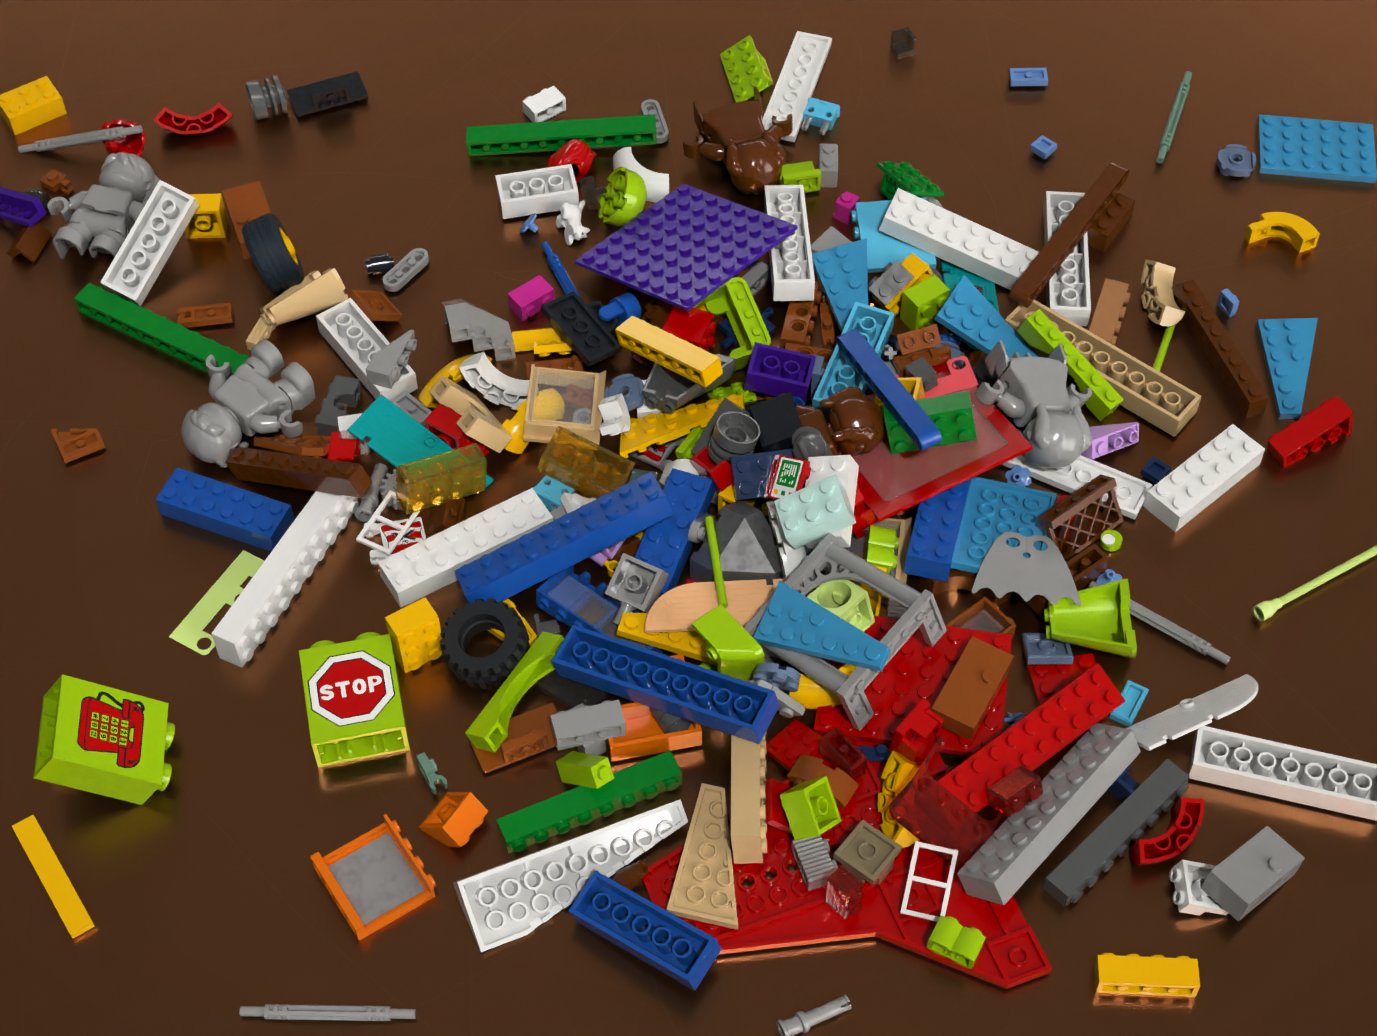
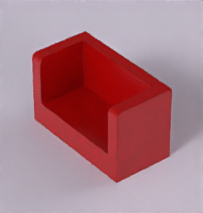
M706 446L691 457L690 460L700 476L712 479L714 487L722 492L733 483L730 464L725 459L718 464L715 463L709 456L708 447Z

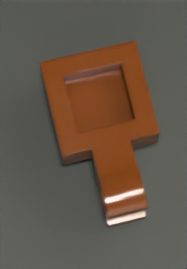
M54 169L40 179L41 186L54 193L61 190L69 195L74 191L73 188L68 186L71 184V181L67 179V176Z

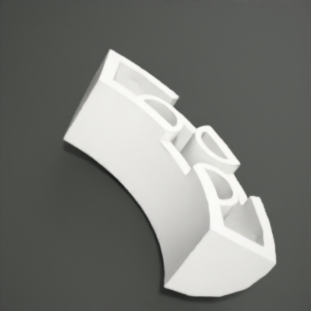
M624 147L614 154L613 170L618 167H624L638 173L643 178L647 188L646 201L657 203L669 194V174L654 172L640 165L634 158L631 147Z
M485 352L477 353L467 358L459 366L462 375L472 388L475 387L484 395L485 399L499 405L500 403L516 410L528 398L530 380H519L503 374L491 364Z
M770 501L766 502L769 523L777 543L782 546L778 548L783 577L786 581L789 575L801 565L806 557V551L804 546L794 549L786 540L775 503Z

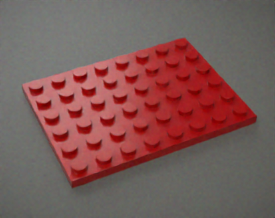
M874 616L875 622L864 632L880 642L899 619ZM946 626L947 631L932 647L925 642L919 627L887 663L882 672L864 690L874 716L861 731L852 726L843 705L840 704L834 707L832 705L817 707L814 732L819 735L891 745L895 729L922 698L931 703L929 707L931 710L972 636L1010 654L1012 635ZM824 659L825 662L837 669L846 664ZM1008 675L972 741L941 727L938 733L932 731L927 737L932 742L927 750L970 756L1000 734L1003 729Z

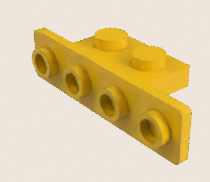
M555 327L512 331L515 352L534 350V354H538V356H549L551 352H558L564 355L570 354L573 350Z

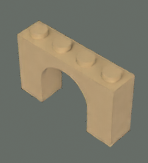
M443 375L429 391L439 403L452 408L456 413L462 415L456 424L466 435L498 453L512 439L510 433L475 394Z

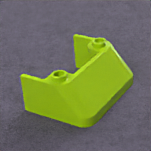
M735 277L730 279L693 307L705 304L709 313L714 315L726 313L740 345L739 348L732 350L729 357L735 358V371L746 367L750 363L755 342L770 346V335L748 284L743 278Z
M721 604L692 623V627L706 641L707 649L705 651L711 661L718 663V666L703 662L699 665L700 667L743 681L753 680L755 667L765 661L764 651L759 643Z

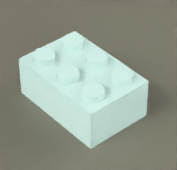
M836 474L774 501L785 538L794 549L825 537L828 533L832 534L856 523L845 487Z

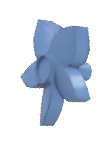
M1007 712V718H1004V722H1016L1025 713L1018 712L1012 714Z

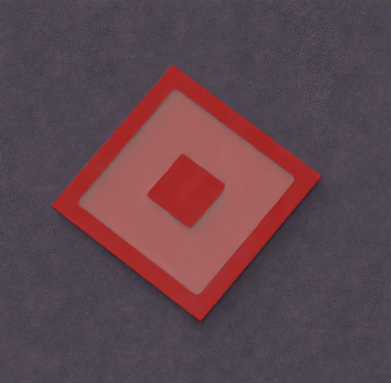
M947 361L933 366L937 379L951 375ZM953 362L952 367L956 370H960L958 366ZM973 386L947 394L969 391L977 435L976 440L930 447L923 451L914 450L892 454L885 425L882 441L874 450L851 456L859 466L857 486L865 498L864 504L868 509L872 510L880 522L1030 451L1033 447L993 404H984L977 398L976 391L978 388ZM825 417L827 423H829V418ZM840 446L837 447L839 455H848L841 450Z

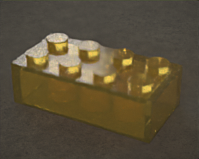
M558 426L540 458L537 471L592 498L598 499L602 495L608 494L622 485H626L635 463Z
M475 443L397 466L396 498L404 512L409 514L485 491L487 459Z

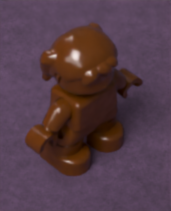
M756 86L754 87V101L727 104L703 114L697 102L693 101L695 124L699 132L705 135L709 142L704 143V139L700 134L696 136L695 143L683 140L684 155L691 159L704 156L714 162L723 161L730 173L732 183L744 194L758 195L764 192V185H776L781 177L782 166L786 160V153L779 144L781 137L788 136L793 131L792 114L787 115V120L777 121V117L772 116V126L765 130L762 123V98Z
M858 387L844 388L829 398L820 401L821 407L831 408L829 423H827L821 410L815 407L796 404L802 425L814 427L820 431L833 456L839 455L838 446H840L845 454L856 455L861 452H871L882 441L885 423L881 410L872 398L865 396ZM758 438L754 454L764 452L760 438Z

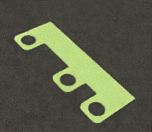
M243 550L169 637L201 655L209 654L215 647L212 635L206 633L203 629L226 603L231 606L233 605L235 597L244 590L240 586L249 576L253 577L264 560ZM201 638H209L211 646L208 649L201 650L197 647V642Z

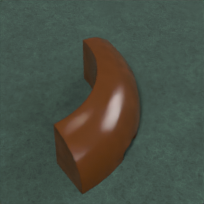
M653 297L644 308L646 310L645 314L639 319L662 329L674 305ZM631 351L633 358L643 364L655 363Z
M951 568L948 582L921 576L919 582L926 590L933 593L934 596L944 592L957 591L958 589L972 591L977 574ZM982 588L976 593H972L980 598L986 597L997 606L1012 598L1011 592L1006 593L1002 598H997L989 588Z

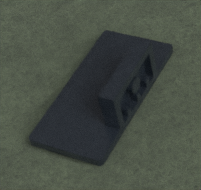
M358 72L287 90L297 117L368 98V93Z

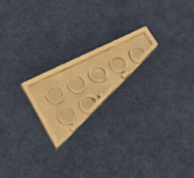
M702 783L667 911L675 916L738 930L725 788Z

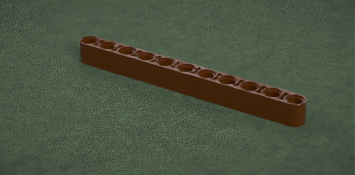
M1113 162L1108 164L1012 287L1009 300L1026 308L1032 304L1123 186L1129 175V169Z

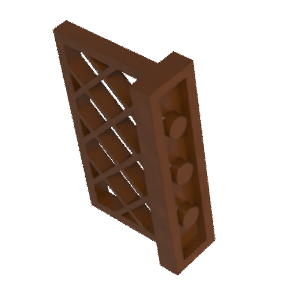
M1100 474L1037 517L1039 525L1045 527L1048 538L1056 544L1060 552L1063 542L1068 544L1066 553L1062 555L1065 562L1099 539L1104 531L1112 530L1124 521L1113 489L1117 486L1115 478ZM1107 493L1106 505L1101 504L1103 495ZM1093 503L1090 516L1085 515L1087 506ZM1100 506L1104 507L1101 520L1096 518ZM1110 510H1113L1115 519L1107 522ZM1078 514L1075 526H1070L1072 516ZM1084 517L1089 518L1086 530L1080 529ZM1094 522H1100L1098 530L1095 533H1091ZM1062 525L1059 538H1057L1053 529ZM1068 528L1073 529L1070 541L1064 540ZM1079 531L1083 532L1082 542L1075 544Z

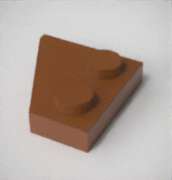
M70 428V432H58V429H51L53 438L65 463L106 448L97 428Z

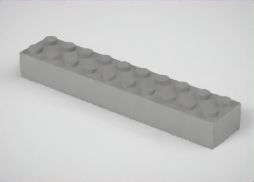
M1100 723L1093 725L960 869L957 874L966 894L1005 905L1141 752L1133 730Z

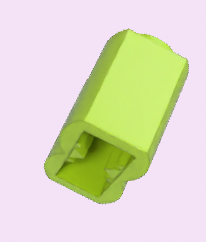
M870 525L866 534L864 560L874 566L887 568L886 573L888 574L892 568L895 569L898 556L894 555V550L898 548L899 537H896V530Z
M940 916L928 940L927 948L940 956L950 958L959 965L972 969L986 937L977 928L963 927L957 919L951 916Z

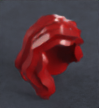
M113 119L111 123L105 122L101 130L121 126L127 128L138 126V124L134 121ZM143 130L142 133L126 135L125 138L102 142L109 154L124 152L140 156L144 150L146 136Z
M573 139L565 143L549 158L547 167L570 163L576 164L580 171L575 178L576 183H578L587 174L592 160L597 154L591 151L592 149L586 142H583L581 139Z

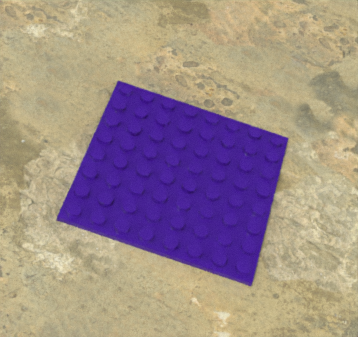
M682 184L632 221L626 223L615 233H612L605 240L598 243L591 250L582 254L581 257L575 260V264L688 311L798 228L797 225Z

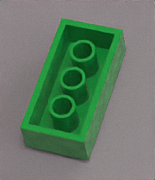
M969 391L915 400L937 426L942 437V442L929 448L977 440ZM883 406L891 453L898 454L920 450L888 409Z

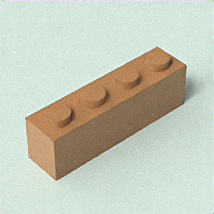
M1105 278L1089 331L1115 346L1117 336H1114V334L1120 331L1122 322L1119 321V318H1124L1126 307L1123 305H1128L1131 293L1127 292L1129 284Z

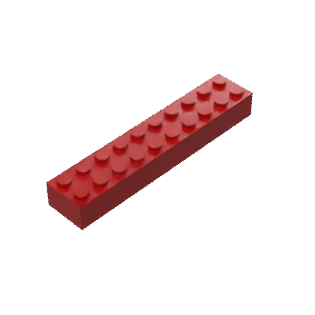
M1097 663L927 786L917 796L943 833H948L956 829L1123 704L1125 699L1099 663Z

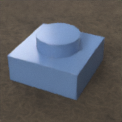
M1043 135L1030 146V151L1043 159H1046L1057 149V143Z
M1226 288L1220 292L1217 305L1228 317L1236 315L1240 301L1236 295Z

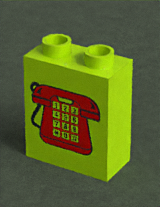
M62 674L43 696L34 779L142 805L156 790L164 791L170 781L172 767L171 764L164 762L165 750L170 747L175 733V725L167 722L169 703Z

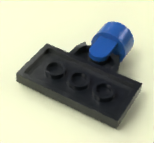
M573 291L541 305L540 309L588 367L619 353L622 346L612 336L617 325L620 326L631 316L641 317L640 303L631 293L617 296L611 299L609 304L605 306L601 304V301L585 304Z

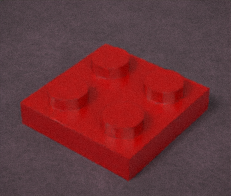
M795 719L769 740L766 746L767 755L790 771L800 755L816 757L828 747V744L824 738L798 719Z

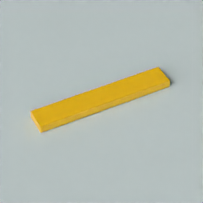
M34 814L12 825L16 836L72 939L95 927Z

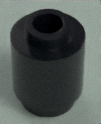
M388 253L369 256L368 259H365L368 275L386 274L394 267L393 256L389 257Z

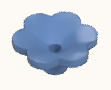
M536 213L531 214L523 223L520 229L521 233H524L527 229L534 233L538 230L539 226L534 223L537 216Z
M1014 465L1012 470L1007 471L1005 474L1009 484L1025 487L1032 483V479L1029 477L1030 470L1022 468L1020 465Z
M1107 569L1105 573L1097 577L1096 583L1103 585L1121 580L1122 576L1116 574L1111 569Z

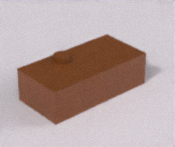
M260 180L222 190L225 206L244 260L251 258L242 235L244 224L267 213H271Z
M973 636L971 637L931 708V711L944 720L943 728L972 741L1011 670L1014 655Z

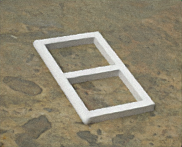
M389 491L356 538V541L390 556L423 508V504ZM391 498L416 508L404 526L380 516ZM376 520L400 530L388 549L364 538Z
M915 841L901 914L935 922L939 919L938 916L906 909L912 881L946 888L940 916L945 917L958 856L957 849L953 850ZM919 847L953 855L947 883L913 876Z

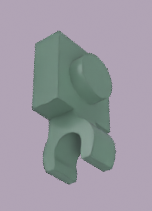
M425 752L417 755L418 768L428 785H430L431 792L437 794L435 785L439 783L443 784L444 788L447 789L446 778L435 773L438 771L434 760L432 758L428 759Z

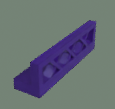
M0 187L1 219L32 227L47 213L38 197Z

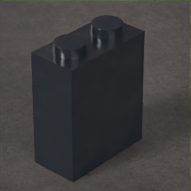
M791 392L750 406L753 418L760 427L761 433L759 438L764 452L793 449L792 436L803 425Z

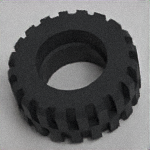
M483 598L476 599V602L472 604L469 601L463 604L464 607L462 609L457 608L453 611L454 616L452 618L448 617L445 621L447 627H443L440 634L442 637L440 640L442 655L453 675H456L457 679L462 683L467 682L468 686L474 688L480 685L481 689H488L489 685H493L494 688L499 687L501 682L507 679L530 649L528 632L517 611L513 607H509L507 603L503 601L497 603L496 599L488 598L487 601H484ZM496 629L505 634L502 645L493 654L480 658L466 654L469 641L479 632Z

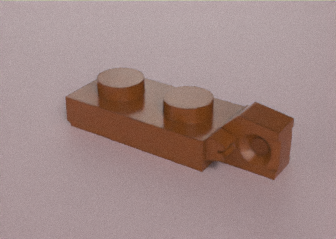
M948 345L938 348L929 347L893 357L892 361L899 376L902 377L906 375L905 366L920 357H923L932 367L951 359V349Z

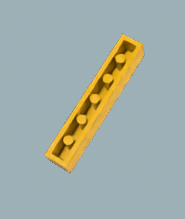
M631 316L615 329L621 346L704 387L710 385L723 374L721 360L717 355L711 354L701 347L682 340L672 333H668L642 319Z

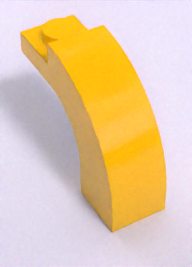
M1267 212L1260 214L1258 222L1248 225L1244 239L1250 244L1267 237H1279L1290 242L1298 253L1316 247L1320 233L1312 224L1297 215L1286 212Z

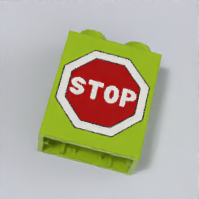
M367 632L359 635L353 641L336 644L333 641L323 640L314 643L309 649L299 650L311 745L318 767L410 750L390 634L380 635L375 632Z

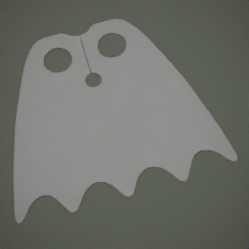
M1015 532L1002 533L986 554L972 588V593H976L982 588H989L997 598H1002L1008 592H1016L1025 602H1028L1035 595H1042L1052 605H1056L1061 598L1066 597L1074 601L1079 607L1081 606L1076 585L1061 552L1050 538L1040 535L1026 537ZM1008 538H1016L1020 541V545L1018 547H1010L1006 544V540ZM1036 541L1045 542L1047 549L1043 551L1037 550L1033 544ZM1023 553H1029L1030 557L1025 558Z

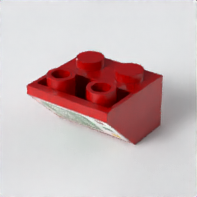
M775 455L763 498L775 501L803 489L804 481L808 480L810 476V461L784 455Z

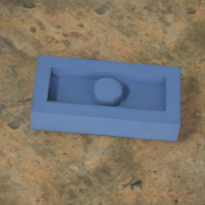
M1009 68L1010 86H1047V69Z

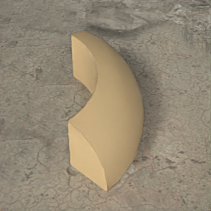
M1145 260L1141 284L1144 285V294L1141 295L1143 308L1147 309L1148 317L1154 323L1161 326L1175 325L1185 314V311L1177 306L1173 296V278L1176 268L1156 261Z

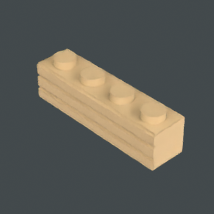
M260 317L245 341L247 349L251 350L261 340L269 339L272 330L276 326L271 323L266 325Z

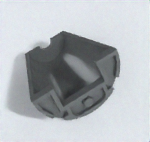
M717 354L721 360L723 374L707 387L654 363L642 390L646 397V404L650 408L656 407L659 410L672 413L679 407L726 382L735 371V358Z

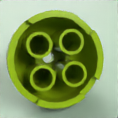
M618 167L608 177L607 181H609V184L605 189V193L601 192L598 216L599 218L603 217V222L606 224L623 227L642 213L647 199V188L643 178L638 173L624 167Z

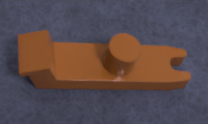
M819 303L822 343L826 347L827 342H830L833 347L835 338L832 310L829 303Z

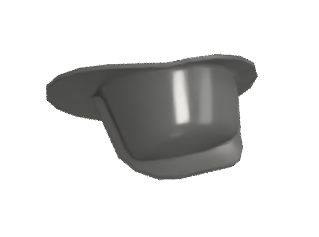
M803 426L794 432L792 445L796 458L808 461V457L833 456L824 437L814 427Z

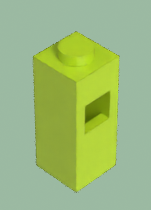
M572 751L555 761L563 783L598 789L614 779L609 759L605 756Z

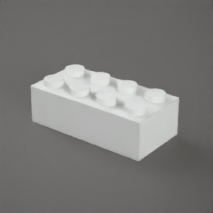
M572 164L495 175L503 219L527 216L534 213L560 211L561 205L564 202L576 204L577 206L579 204L578 188Z
M852 456L808 457L811 472L808 480H806L805 487L836 474L845 487L854 514L859 466ZM852 525L832 533L837 538L841 547H850ZM825 537L808 543L805 546L808 549H814Z

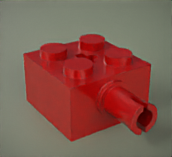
M439 404L424 420L426 429L466 459L473 452L482 457L489 453V447L466 435L456 424L462 415L456 413L452 408Z

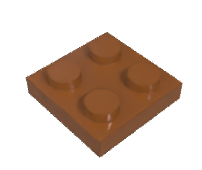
M351 290L348 295L370 321L400 322L403 316L382 291Z

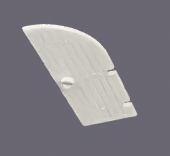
M1243 675L1192 699H1184L1179 705L1126 729L1133 730L1138 745L1150 751L1167 743L1166 739L1174 740L1212 723L1211 719L1213 718L1218 720L1240 710L1255 698L1259 689L1258 683L1250 675Z

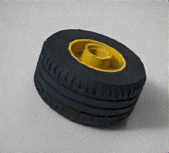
M267 213L244 224L242 235L245 244L267 287L272 292L280 293L295 286L294 284L301 283L305 277L301 262L288 234L276 215Z

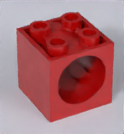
M677 306L673 307L662 330L672 333L674 336L686 340L697 347H701L707 352L715 345L716 336H714L716 323H714L713 313L693 307L688 311Z

